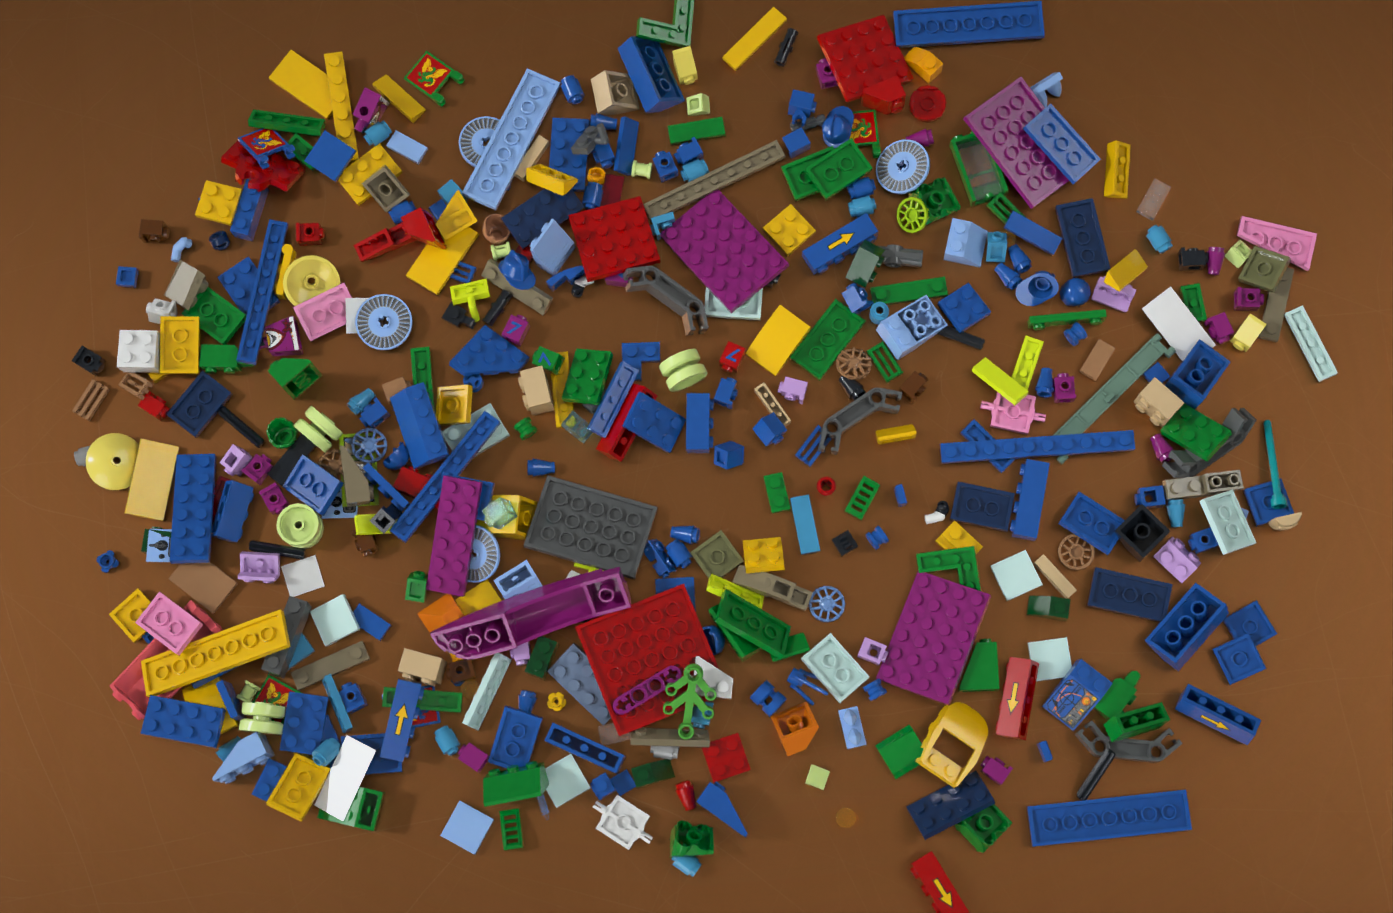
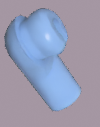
M182 237L173 245L171 261L179 262L182 250L184 248H191V239Z

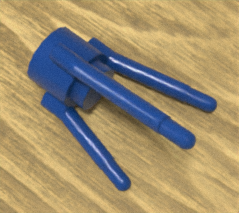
M794 668L787 682L791 683L790 687L796 690L811 705H814V702L798 686L802 687L806 684L818 692L828 695L827 691L806 680V676L819 680L813 673L801 668L800 670Z

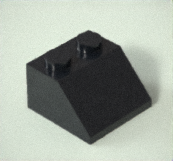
M1141 504L1114 532L1124 547L1141 562L1169 534L1170 530Z

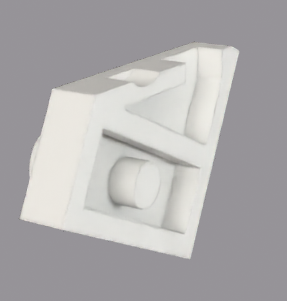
M696 656L695 664L702 667L703 679L709 687L716 690V698L731 699L733 678L701 657ZM696 684V693L699 696H705L703 690ZM710 691L707 693V695L709 697H712L714 693Z

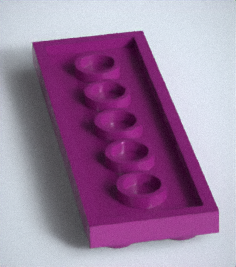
M448 475L443 476L426 590L465 596L483 482Z

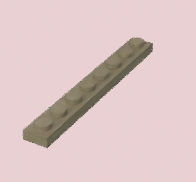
M775 140L643 204L650 221L653 217L675 212L704 198L711 192L729 186L784 159L785 154L778 141Z

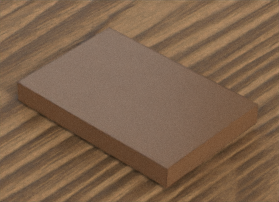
M211 562L181 563L169 577V580L213 614H215L238 585L236 581Z

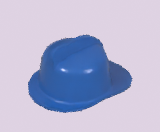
M839 106L828 113L822 126L823 140L827 146H833L835 149L849 140L854 122V114L851 109Z
M511 250L504 260L499 263L498 268L511 286L521 290H528L536 282V278L529 268V261L523 254Z
M1038 271L1020 282L1016 288L1018 301L1026 306H1036L1054 297L1059 291V284L1055 279L1054 273Z

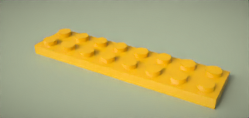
M280 609L193 641L186 646L180 656L169 650L142 660L141 666L146 696L150 698V695L158 696L291 647L284 611Z

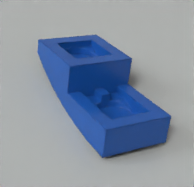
M576 266L566 269L547 280V286L553 292L566 280L573 285L575 280L585 275L583 266Z

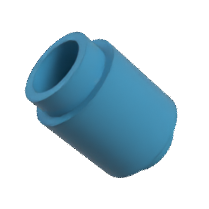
M384 120L378 121L364 131L366 134L364 139L370 146L372 144L377 146L390 137L389 134L392 131Z
M697 159L685 164L680 171L682 179L688 182L709 173L704 159Z
M869 195L853 199L852 202L848 203L851 218L855 216L859 218L865 213L868 215L874 214V209H877L874 198L871 199Z
M1154 225L1147 230L1148 234L1146 237L1155 251L1162 254L1173 246L1172 240L1163 226L1158 227V225Z
M876 302L871 306L869 317L874 324L879 325L881 321L888 318L889 308L885 303Z
M446 725L434 732L435 740L444 755L448 754L451 756L459 751L458 747L461 744L452 728Z
M334 738L324 740L312 752L314 763L318 766H327L338 755L341 748L340 743Z
M695 856L672 858L675 861L673 866L687 876L691 875L694 877L702 865Z

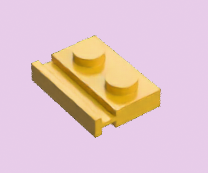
M956 521L935 540L943 550L975 545L977 554L983 548Z

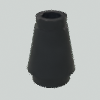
M844 376L839 378L838 381L850 400L855 401L866 393L864 386L856 380H851Z

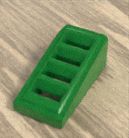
M863 476L845 512L862 520L878 492L880 484ZM866 484L872 487L874 490L870 491L869 489L863 487V485ZM862 491L870 495L869 499L859 494V492ZM858 498V499H860V500L866 502V504L863 505V504H861V503L855 501V499ZM852 505L861 508L862 512L853 509Z
M519 808L499 811L504 851L525 848ZM516 815L515 819L505 820V816ZM506 824H517V826L506 828ZM517 830V834L507 836V832ZM518 838V842L508 844L509 839Z

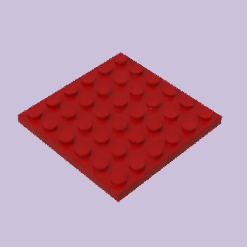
M684 584L633 603L630 608L608 613L575 626L619 737L684 711L686 702L676 708L671 715L663 712V705L665 702H672L684 693L688 688V683L679 688L674 696H669L663 691L625 715H618L613 710V702L617 697L669 666L678 667L681 671V677L684 676L685 667L689 664H695L696 656L701 657L719 669ZM669 670V675L665 678L663 674L660 675L664 680L665 686L668 684L666 680L670 678L676 680L677 672ZM694 670L690 671V674L693 675V676H694ZM652 680L650 688L657 691L661 688V683L658 680ZM674 687L668 688L669 692H673L675 690ZM636 690L633 693V698L636 701H641L644 699V693L641 690ZM629 695L626 696L628 698L626 702L618 701V706L616 707L618 710H626L625 706L631 703V706L635 705L630 700ZM700 696L704 702L709 701L705 696ZM666 706L665 709L670 711L672 706Z

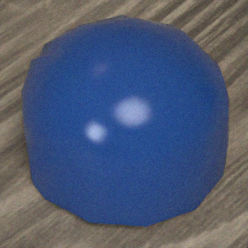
M1080 278L1067 280L1060 288V299L1067 306L1079 307L1089 301L1091 296L1090 286L1085 280Z
M403 442L399 443L398 448H393V453L384 459L383 465L388 470H397L407 464L410 457Z
M714 625L702 627L713 655L721 653L725 646L723 632Z

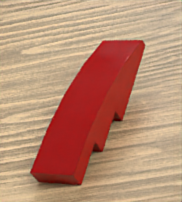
M402 222L389 230L385 228L355 244L354 247L360 261L364 262L396 250L417 239L404 232L401 226Z

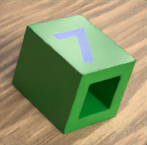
M539 346L538 350L533 354L532 364L536 367L543 366L545 371L557 375L565 358L556 352Z

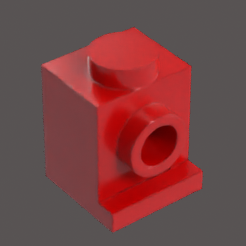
M296 223V241L299 246L322 245V239L325 238L324 227H321L319 223Z
M151 391L145 394V398L140 401L138 406L162 421L163 418L167 417L166 414L170 410L165 405L166 401Z

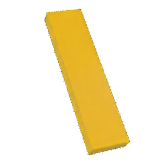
M773 7L722 59L737 71L787 21V18Z
M568 351L557 352L565 359L558 374L551 373L556 428L576 426L573 402H564L562 400V394L570 371Z

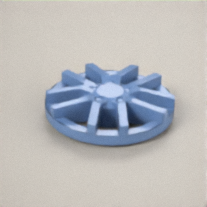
M375 428L362 429L352 439V452L361 462L375 463L384 457L387 451V440L383 433ZM368 431L373 432L372 438H368ZM366 432V438L360 436V434ZM376 433L379 434L381 438L375 439ZM356 438L363 440L362 443L355 442ZM382 440L384 441V445H377L376 443ZM354 445L360 446V448L355 451ZM384 448L382 454L377 449ZM363 450L365 452L363 456H358V453ZM376 452L379 457L374 459L372 453ZM367 454H369L372 460H366L364 458L367 456Z
M832 586L817 588L812 593L809 601L811 614L821 622L837 620L845 609L844 596L838 589ZM827 589L833 590V592L828 595ZM824 590L826 596L822 597L819 591ZM817 593L819 599L812 600L815 594ZM837 593L839 597L833 600L832 596ZM840 599L842 600V606L836 604ZM812 603H819V606L812 607ZM834 607L841 609L839 614L833 610ZM821 609L819 616L813 611ZM823 611L827 612L826 619L821 618ZM830 612L836 615L834 618L829 619Z

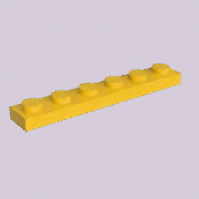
M343 52L324 54L336 137L357 151L350 161L352 162L358 160L359 156Z

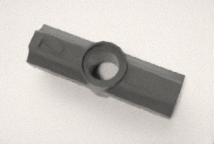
M893 244L886 247L878 246L885 250L882 256L885 259L882 264L888 267H922L923 250L905 249L900 245Z

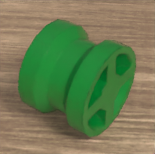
M526 417L514 425V429L519 431L522 440L530 438L538 431L536 426L531 424L532 420L530 417Z

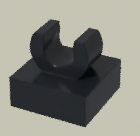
M849 530L832 539L841 557L858 548Z

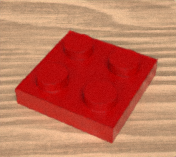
M738 733L711 741L709 747H702L713 783L751 771Z

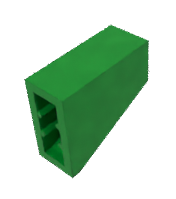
M980 639V642L975 644L958 692L998 691L1000 689L997 642H992V639Z

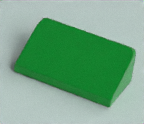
M799 633L789 636L785 655L779 659L770 654L772 661L776 662L809 651L810 647L805 634Z

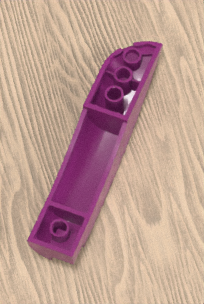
M620 567L605 571L598 569L547 584L497 602L430 632V635L437 646L444 652L447 651L461 659H477L517 648L521 644L563 627L630 608V592Z

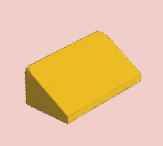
M913 424L876 430L875 432L879 445L914 439L917 434Z

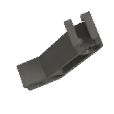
M654 266L627 268L623 273L624 281L628 280L629 282L625 287L626 292L645 290L682 317L686 336L694 334L693 332L696 328L695 326L693 327V320L695 319L699 326V334H704L709 328L703 302ZM646 275L651 276L653 281L648 280ZM628 277H638L639 282L633 283V280H628ZM689 306L694 307L696 312H692Z
M875 387L829 417L821 429L818 451L825 453V438L834 439V447H831V454L837 455L841 435L876 411L897 414L900 405L886 404L885 399L894 398L896 401H899L902 398V392ZM878 395L881 402H874L871 396ZM833 424L836 426L837 431L830 432L827 426Z
M1232 408L1222 426L1231 430L1232 435L1208 462L1187 449L1171 450L1168 457L1175 462L1168 463L1165 461L1162 466L1174 478L1193 477L1240 445L1255 424L1256 419L1245 408H1240L1239 411L1236 408Z
M1092 720L1084 727L1085 729L1088 727L1096 736L1094 740L1090 742L1082 734L1084 732L1083 728L1074 734L1090 754L1095 757H1101L1106 749H1110L1116 755L1114 759L1150 763L1164 760L1183 744L1179 739H1174L1172 741L1174 745L1168 749L1161 744V741L1166 736L1174 735L1170 728L1162 732L1153 741L1126 738L1111 742L1110 738L1105 736ZM1096 741L1103 743L1104 750L1102 752L1095 749ZM1153 747H1157L1160 750L1158 758L1151 754Z

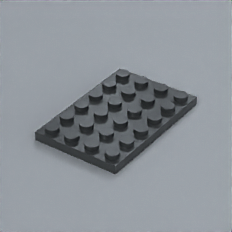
M547 475L524 542V548L596 569H602L603 571L620 567L623 577L635 580L658 507Z

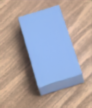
M395 130L386 145L387 148L418 165L428 150L426 146Z

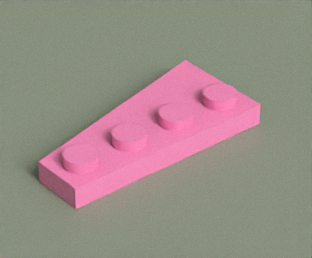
M1241 217L1237 233L1238 237L1260 248L1288 256L1291 259L1290 263L1306 271L1310 269L1317 233L1249 217Z

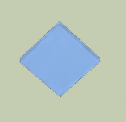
M459 800L440 836L475 855L494 819Z

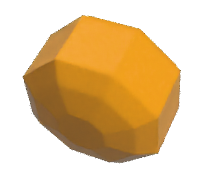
M599 167L591 168L588 171L587 180L603 184L606 172Z

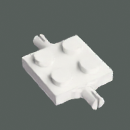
M618 795L607 807L598 801L595 802L601 808L596 805L593 808L602 813L601 820L596 827L597 830L628 850L639 838L650 844L651 841L645 838V836L651 840L653 837L644 832V828L651 816Z

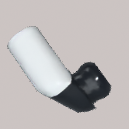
M586 276L575 280L571 290L572 295L580 298L583 295L585 286L594 283V281L587 282Z
M946 501L938 502L934 513L924 515L926 524L940 522L945 519L949 512V506Z

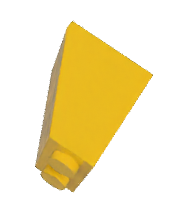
M493 495L487 521L477 520L476 525L488 529L494 537L525 540L538 502L520 495Z

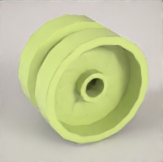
M697 349L681 351L667 358L659 365L662 375L668 377L666 384L671 392L688 388L707 376L708 372L704 364L699 363L701 357Z
M310 406L305 412V416L312 423L308 424L304 419H299L293 426L326 453L332 445L324 436L327 434L333 440H338L343 432L325 414L318 412L314 407Z
M299 503L289 505L283 509L278 516L276 524L278 534L282 540L292 547L302 549L311 548L317 544L324 530L323 520L319 514L309 506Z
M242 702L241 713L253 716V719H241L239 730L282 735L283 724L271 720L272 718H283L286 707L264 702Z

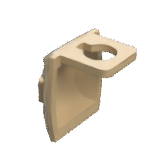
M1302 512L1274 518L1268 524L1276 530L1291 529L1298 524Z

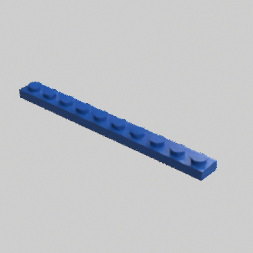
M1133 430L940 443L941 464L1135 450Z

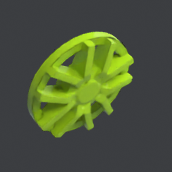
M916 197L904 199L897 209L898 224L904 231L909 233L923 230L929 219V208L926 207L922 199ZM921 212H924V217L920 216Z

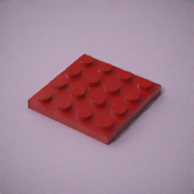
M884 15L817 36L820 47L846 103L862 98V89L896 75L901 85L912 82L914 79L900 48L896 47V39Z
M641 196L568 215L587 282L624 273L627 268L651 266L661 263Z

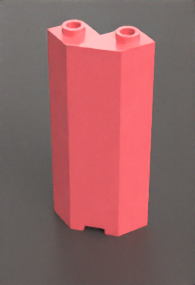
M192 600L183 608L203 624L190 643L224 630ZM156 638L110 685V688L113 690L112 695L119 702L124 700L133 710L131 712L132 715L138 720L144 719L149 702V697L146 696L141 661L170 650ZM180 688L158 695V697L171 699Z

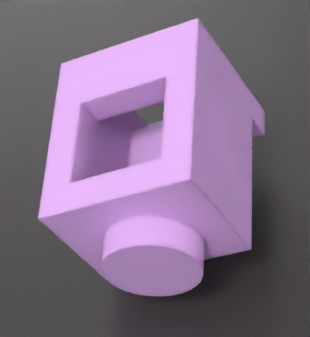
M785 377L784 382H780L778 393L785 396L784 398L787 400L795 401L798 399L799 404H803L808 382Z
M233 444L220 463L225 467L224 471L229 475L234 476L236 474L241 476L243 473L241 470L248 465L253 456L243 448Z
M865 637L857 657L879 665L880 662L885 663L889 652L885 651L886 645ZM873 649L876 650L877 655L871 656L870 651Z
M529 641L510 650L511 659H515L516 666L528 664L531 656Z

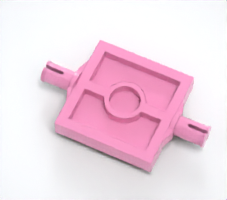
M997 392L993 403L982 401L980 409L991 410L992 419L990 427L1026 435L1029 433L1030 424L1033 420L1045 422L1046 414L1035 412L1034 404L1036 397L1027 395L1018 404L1013 405Z

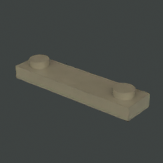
M493 259L487 261L481 275L482 277L487 278V280L499 288L508 291L509 294H512L515 298L540 314L544 315L553 300L551 296L535 286L528 290H521L511 286L498 268L499 263Z
M1286 269L1275 293L1268 291L1262 318L1266 326L1258 338L1278 342L1294 269Z
M360 641L290 673L297 690L300 691L322 681L326 675L331 674L334 676L370 660V656L364 642Z
M642 727L629 733L631 745L710 746L709 732L701 728L694 729V734L690 739H682L678 734V729Z

